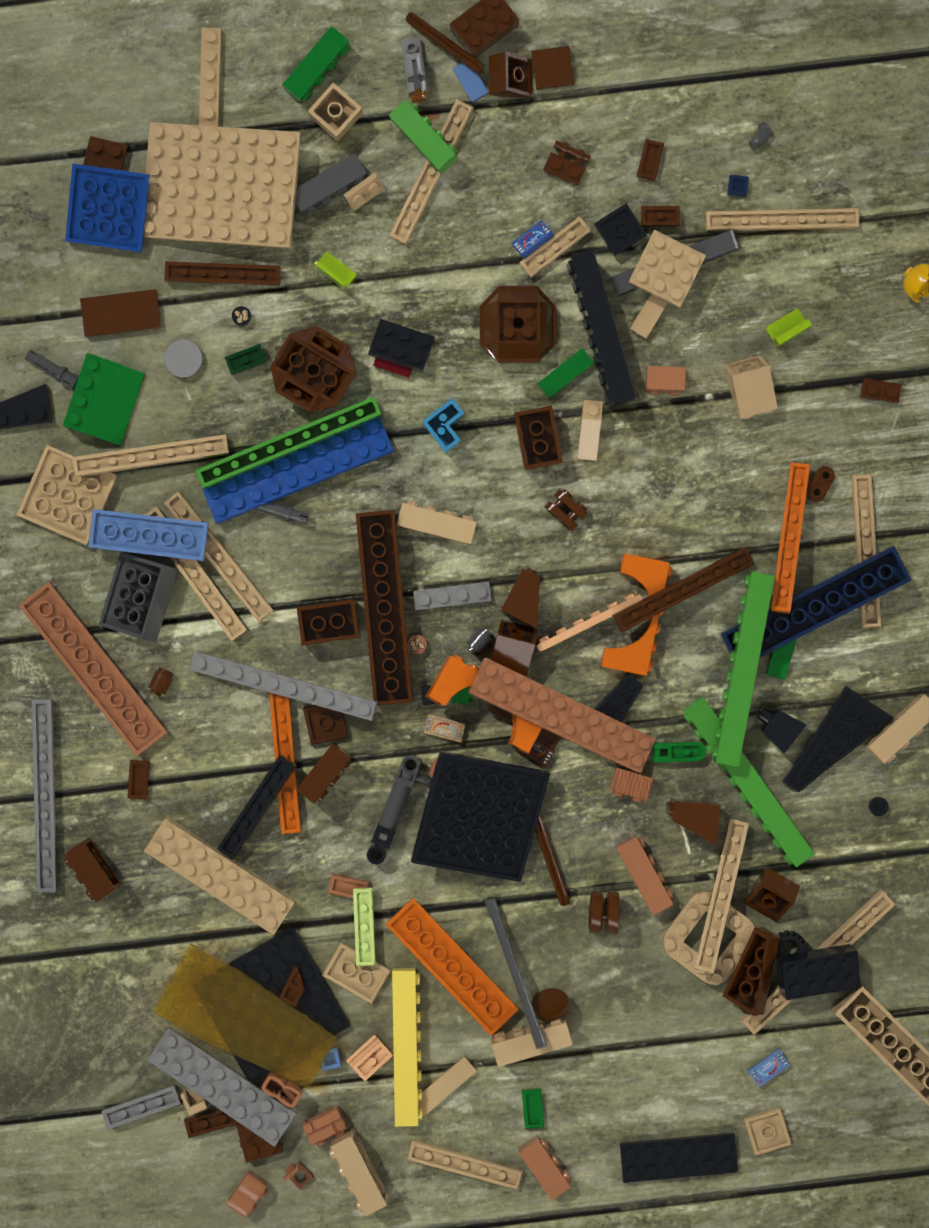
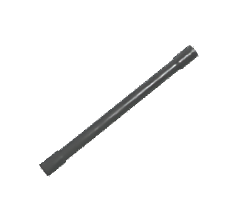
M495 898L486 900V908L506 958L531 1029L536 1049L547 1046V1042L538 1023L505 930Z

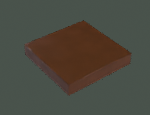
M569 46L531 51L536 90L574 85Z
M317 705L303 708L311 745L349 737L344 713Z

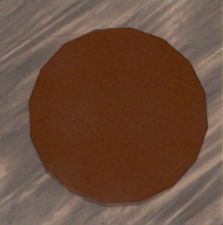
M550 988L542 990L531 1001L536 1017L541 1021L547 1022L554 1018L557 1020L563 1017L569 1009L568 996L561 989Z

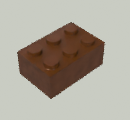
M480 0L450 23V31L465 51L477 58L517 28L519 19L505 0Z
M552 406L515 412L514 421L524 471L561 465L563 460Z
M355 599L296 607L302 646L360 638Z
M334 742L296 790L313 804L316 801L321 802L328 794L326 790L328 786L333 787L340 779L339 772L341 770L345 772L351 765L352 761L350 759L352 755Z
M90 838L63 854L66 865L70 869L73 868L77 881L81 885L84 884L87 889L86 894L92 901L95 900L97 903L122 885Z

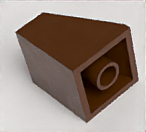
M528 567L526 570H521L501 611L536 628L540 577L536 576L538 572Z
M501 620L491 660L526 677L535 648L538 629Z
M670 798V802L666 804V813L670 819L710 843L717 844L721 805L716 802Z

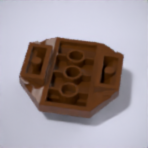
M498 286L480 305V346L499 364L538 363L556 346V305L538 286ZM521 320L524 326L517 329L513 326V322Z
M317 326L290 333L270 366L276 393L309 413L337 407L356 376L349 345ZM317 366L319 372L316 375H310L308 372L310 367Z

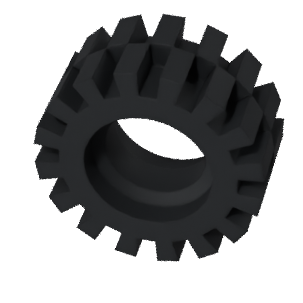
M784 930V932L778 933L780 940L776 956L785 955L782 951V946L787 941H792L796 944L795 953L808 951L806 948L807 943L800 934L792 930Z

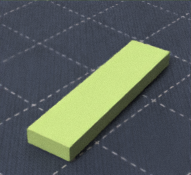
M372 887L353 888L356 966L376 965Z

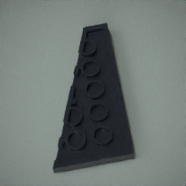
M844 686L782 782L797 792L802 791L816 780L818 776L830 769L836 762L844 758L894 717L849 687Z

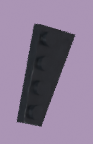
M628 672L593 709L623 722L627 711L633 705L643 685Z

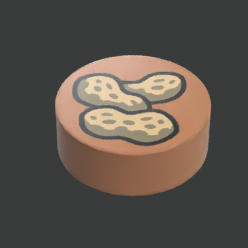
M415 635L409 639L408 649L411 653L421 654L426 650L427 643L422 636Z

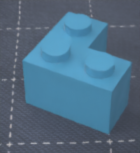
M453 398L422 421L423 426L445 454L461 443V440L450 426L464 416V412Z

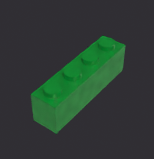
M331 26L282 84L283 89L300 104L304 100L308 101L313 95V89L316 86L319 87L324 82V76L336 68L340 57H345L350 50L349 40Z

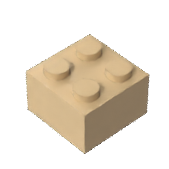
M332 83L308 110V114L314 122L339 142L362 116L363 110L360 105L336 84Z

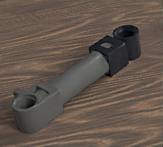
M407 755L401 762L382 816L371 840L373 845L367 851V859L372 864L378 865L385 860L386 849H389L414 782L418 781L428 785L431 783L430 778L418 773L421 763L416 755ZM409 759H413L416 762V767L412 770L408 769L405 765ZM378 849L382 852V857L375 859L372 857L371 852Z

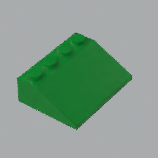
M86 353L62 426L121 446L145 373Z

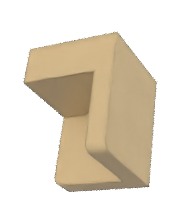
M189 1088L183 1090L180 1094L189 1116L207 1109L209 1105L208 1101Z

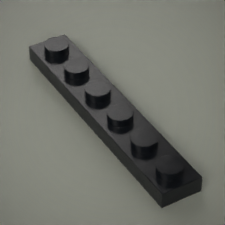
M282 754L279 755L217 849L231 860L235 859L296 768V764Z

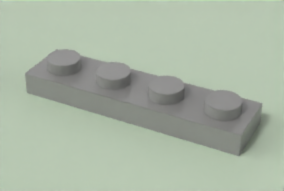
M489 582L413 591L415 610L492 601Z
M174 1084L103 1109L101 1112L107 1129H111L181 1104V1099Z

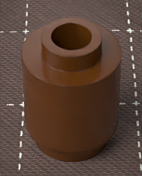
M159 667L158 671L155 670L148 686L151 688L150 693L161 697V694L166 695L173 680L171 678L173 673Z

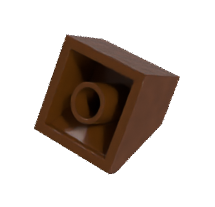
M509 52L489 56V95L501 98L532 97V59Z
M766 867L754 883L744 904L778 922L795 903L800 886Z

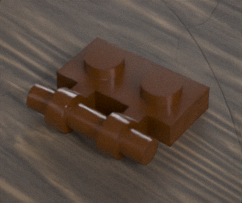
M556 140L554 148L560 150L558 155L550 153L543 171L578 187L586 169L579 164L581 160L588 163L591 156L582 149L577 150L570 147L569 143H562ZM565 153L576 157L574 162L564 158Z

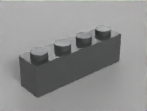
M356 154L349 156L296 188L295 205L302 216L314 213L316 207L321 204L323 206L333 201V197L338 194L339 196L344 195L349 191L350 187L359 184L368 177Z

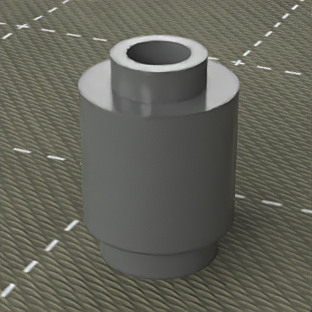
M482 626L467 641L469 645L467 649L474 655H477V653L482 655L492 642L491 639L494 635Z

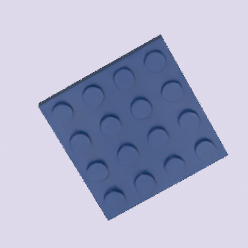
M73 163L65 241L142 252L150 174Z

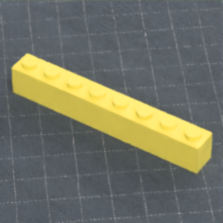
M393 968L395 1127L418 1126V1120H422V1108H418V1101H422V1089H418V1081H421V1070H418L417 1062H421V1050H417V1043H421V1031H417V1023H420V1012H417L416 1004H420V992H416V985H420V973H416V968Z

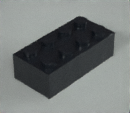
M851 944L776 956L779 991L786 1000L861 988L858 951Z

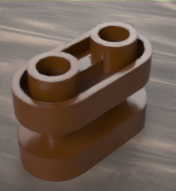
M559 489L554 494L558 500L554 504L548 501L544 508L573 532L578 526L574 521L577 517L583 520L588 515L586 512L587 508L581 502L575 503L571 499L573 496L567 490L561 491ZM562 505L572 512L569 516L560 510Z

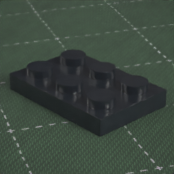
M380 319L368 355L423 373L435 337Z

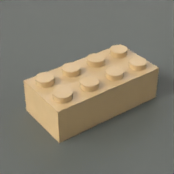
M565 1016L557 1020L554 1018L547 1022L538 1020L547 1042V1046L536 1049L530 1026L523 1027V1025L512 1028L513 1031L507 1033L505 1031L494 1033V1036L491 1037V1044L498 1067L572 1046Z
M354 1128L346 1130L345 1134L340 1137H333L330 1145L331 1149H329L330 1155L333 1160L337 1159L340 1165L338 1170L342 1177H346L348 1181L347 1187L351 1195L355 1194L358 1200L356 1205L359 1211H363L365 1216H368L387 1206L388 1194Z

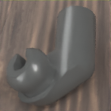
M760 123L758 125V137L748 142L752 150L767 143L771 128L767 123Z

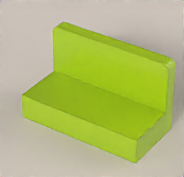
M327 251L319 261L314 263L315 268L344 290L350 286L357 276L355 272Z
M795 309L765 329L777 348L810 328L812 324L809 319H804L799 309Z

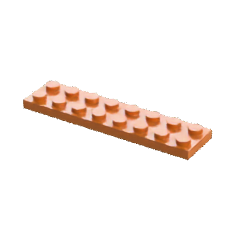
M414 897L385 923L397 938L491 1036L519 1010L511 999Z

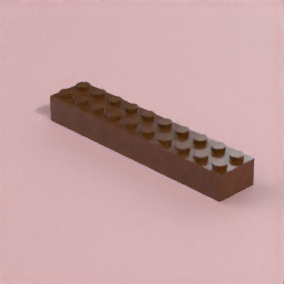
M395 511L356 513L373 700L378 702L377 706L413 702Z

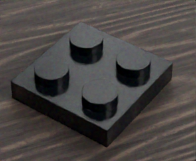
M627 203L594 223L595 228L614 257L647 236Z

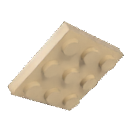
M654 230L628 283L680 308L706 255Z

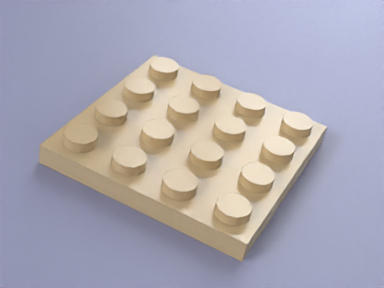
M46 445L16 515L88 546L93 509L104 510L118 475L110 472L76 478L72 459L74 456Z

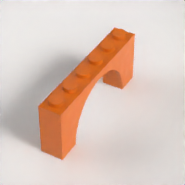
M624 553L619 573L635 579L645 589L647 595L650 596L667 587L665 586L666 580L671 577L672 567H669V562ZM663 612L650 618L647 629L635 642L621 648H604L600 666L647 676V672L651 673L653 661H650L651 653L655 654L657 643L654 642L655 635H659L661 624L658 623L659 616L663 615Z
M457 655L447 656L425 697L440 706H446L448 701L457 692L472 685L479 668L472 664L468 666L463 663L464 659ZM511 714L513 726L508 745L522 753H529L542 728Z

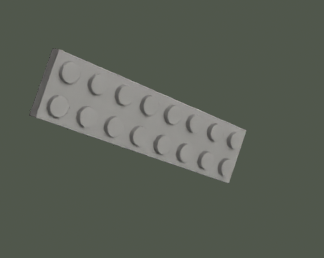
M171 1027L167 1029L148 1058L150 1063L274 1147L297 1113L276 1098L267 1095L260 1087Z

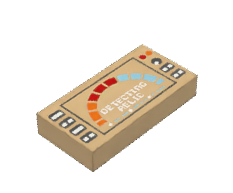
M428 714L424 733L461 743L466 724Z

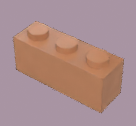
M537 1135L518 1148L519 1154L549 1198L554 1200L571 1188L569 1182L571 1178L566 1170L562 1172L558 1166L560 1162L554 1154L551 1156L547 1150L549 1149L548 1144L544 1139L540 1140Z

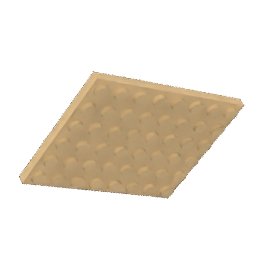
M150 122L145 174H150L144 238L291 249L301 133Z

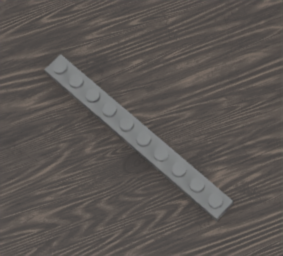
M194 651L190 666L192 671L373 721L378 703L377 701Z
M52 699L32 700L37 892H56L58 889Z

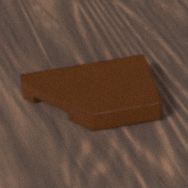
M295 965L279 999L296 1007L305 987L299 968Z

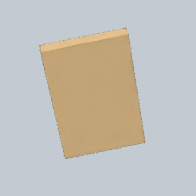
M341 941L322 976L372 1004L391 969L377 961L376 965L356 966L355 949Z

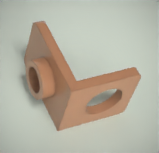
M299 1160L296 1164L292 1163L285 1169L286 1173L283 1178L284 1181L290 1179L300 1190L313 1179V1175ZM298 1171H303L306 1174V1179L302 1182L295 1179V1174Z

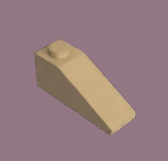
M583 400L577 457L579 460L597 461L602 401Z

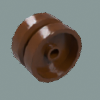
M591 891L589 934H600L604 922L605 933L607 935H617L620 920L619 893L608 892L604 904L602 892Z

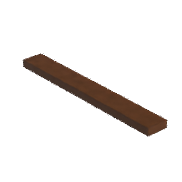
M743 547L613 614L612 616L619 631L624 632L754 565L747 547Z

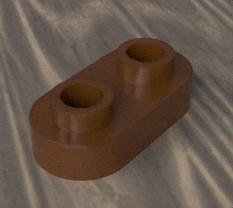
M822 466L816 470L807 487L806 497L809 501L816 503L824 499L835 478L832 468ZM823 472L828 473L827 479L822 477ZM814 489L819 490L818 496L813 494Z

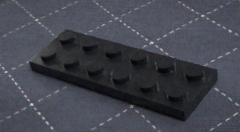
M734 1132L619 1143L623 1183L738 1173Z

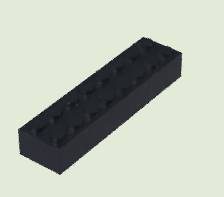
M592 248L571 254L567 270L569 276L573 275L572 287L574 294L578 293L579 296L577 301L579 311L584 313L582 322L585 331L588 330L590 334L588 343L590 349L594 348L593 361L595 367L600 369L598 378L600 385H604L606 390L603 393L605 402L610 404V408L633 402L636 396L594 250Z

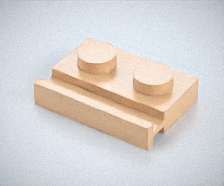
M374 1034L349 1056L346 1061L366 1081L393 1056V1053Z

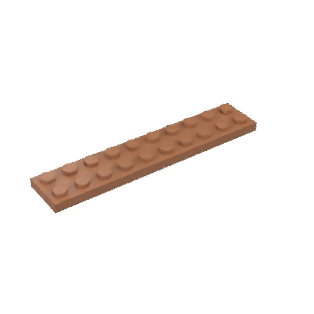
M47 582L18 605L136 756H139L168 733L50 582Z
M486 657L483 658L468 692L638 774H641L656 740L637 729Z

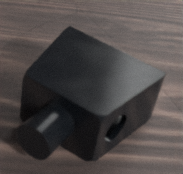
M763 709L757 716L765 724L760 731L783 754L786 753L806 726L805 723L777 709L772 715Z

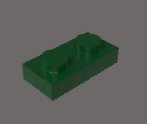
M261 344L225 357L232 376L267 363Z

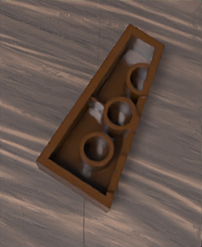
M765 927L754 928L723 993V997L753 1016L764 1014L780 936Z

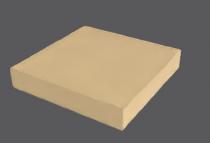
M780 1107L743 1118L755 1156L792 1145Z

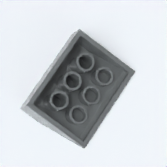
M120 552L99 625L156 643L178 569Z

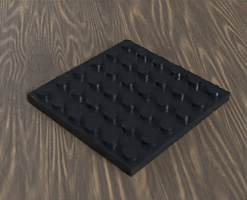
M440 750L411 862L521 882L551 773L545 770Z
M293 926L192 984L245 1077L252 1083L350 1027L348 1020ZM295 965L299 968L305 987L296 1007L279 999Z

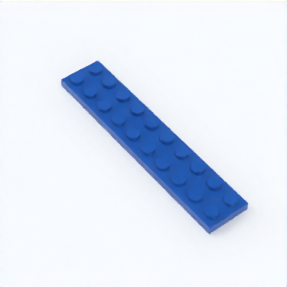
M379 417L207 489L202 488L215 523L220 524L252 511L261 505L274 502L384 457L394 451Z

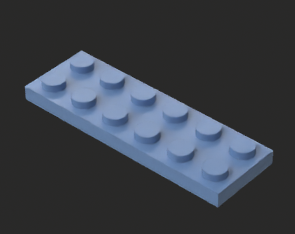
M93 509L88 547L204 561L209 523Z

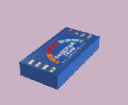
M541 220L511 244L524 259L554 235Z

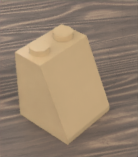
M760 355L723 365L734 407L740 419H750L754 415L760 413L769 414L773 410L778 409L770 366Z

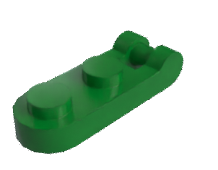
M700 742L654 743L652 747L654 749L652 762L700 761L706 755V748ZM662 749H667V756H662Z

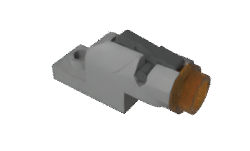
M420 38L401 40L409 98H411L413 103L424 102L427 100L428 91Z

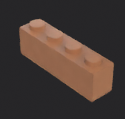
M634 835L617 844L615 847L652 915L654 916L672 906L671 900L674 897L669 888L665 890L662 884L665 880L660 871L655 872L653 866L656 864L651 855H646L644 849L647 847L642 838L638 839Z

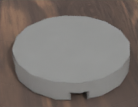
M186 339L171 343L164 355L168 371L180 378H189L195 375L201 369L203 354L200 348L194 342Z

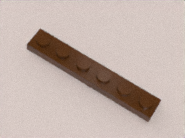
M165 261L164 281L280 286L281 266Z

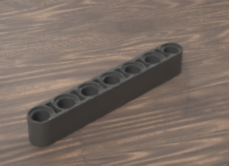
M734 230L688 246L706 255L702 264L740 249ZM635 268L611 277L617 296L640 289L628 283Z

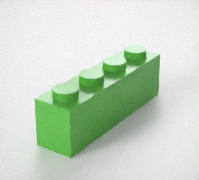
M405 99L389 114V117L442 175L458 160L455 154L457 150L451 143L447 145L443 141L445 137L438 129L434 131L431 128L432 123L426 116L423 118L418 113L420 110L413 102L409 104Z

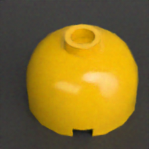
M918 264L914 267H909L904 273L903 289L910 299L918 303L921 301L919 298L923 294L925 298L929 295V264Z

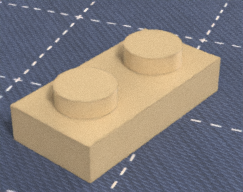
M374 172L346 192L344 197L355 211L385 188Z

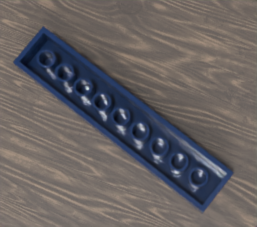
M890 546L793 595L790 614L773 612L770 607L760 657L912 581L895 546ZM739 624L719 633L729 655L735 649L733 636L735 632H738Z

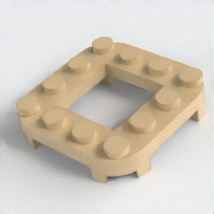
M699 891L689 897L688 902L668 929H665L663 933V946L671 958L708 984L719 985L726 981L735 970L755 926L746 916L730 905L725 926L736 934L717 958L714 974L694 969L698 952L685 944L684 940L703 914L708 912L712 896L711 891Z

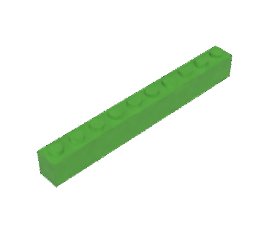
M371 397L197 469L196 473L202 487L207 489L382 417L375 397Z
M749 571V574H746L744 578L746 590L740 599V605L743 606L736 620V624H739L738 632H735L733 636L735 649L731 651L729 662L732 665L731 670H727L726 673L728 686L727 689L723 690L722 700L725 702L724 707L720 708L718 719L721 720L720 727L716 728L715 738L717 739V744L713 746L711 753L714 762L718 764L739 767L773 589L774 575Z
M701 696L682 709L685 713L683 717L688 724L692 723L696 728L694 733L699 740L704 739L707 744L705 748L711 755L713 746L717 744V739L715 738L716 728L720 727L721 721L704 697ZM743 752L741 753L739 767L716 763L722 772L726 770L729 774L727 779L733 787L737 786L741 791L738 795L743 802L746 803L748 801L752 808L749 810L755 818L759 817L763 822L761 827L765 833H770L774 839L771 841L778 850L780 848L785 853L783 858L789 866L792 864L798 867L815 855Z

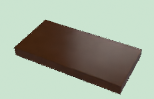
M156 289L80 298L85 337L161 328Z

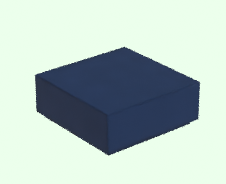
M729 175L727 195L746 197L749 177Z

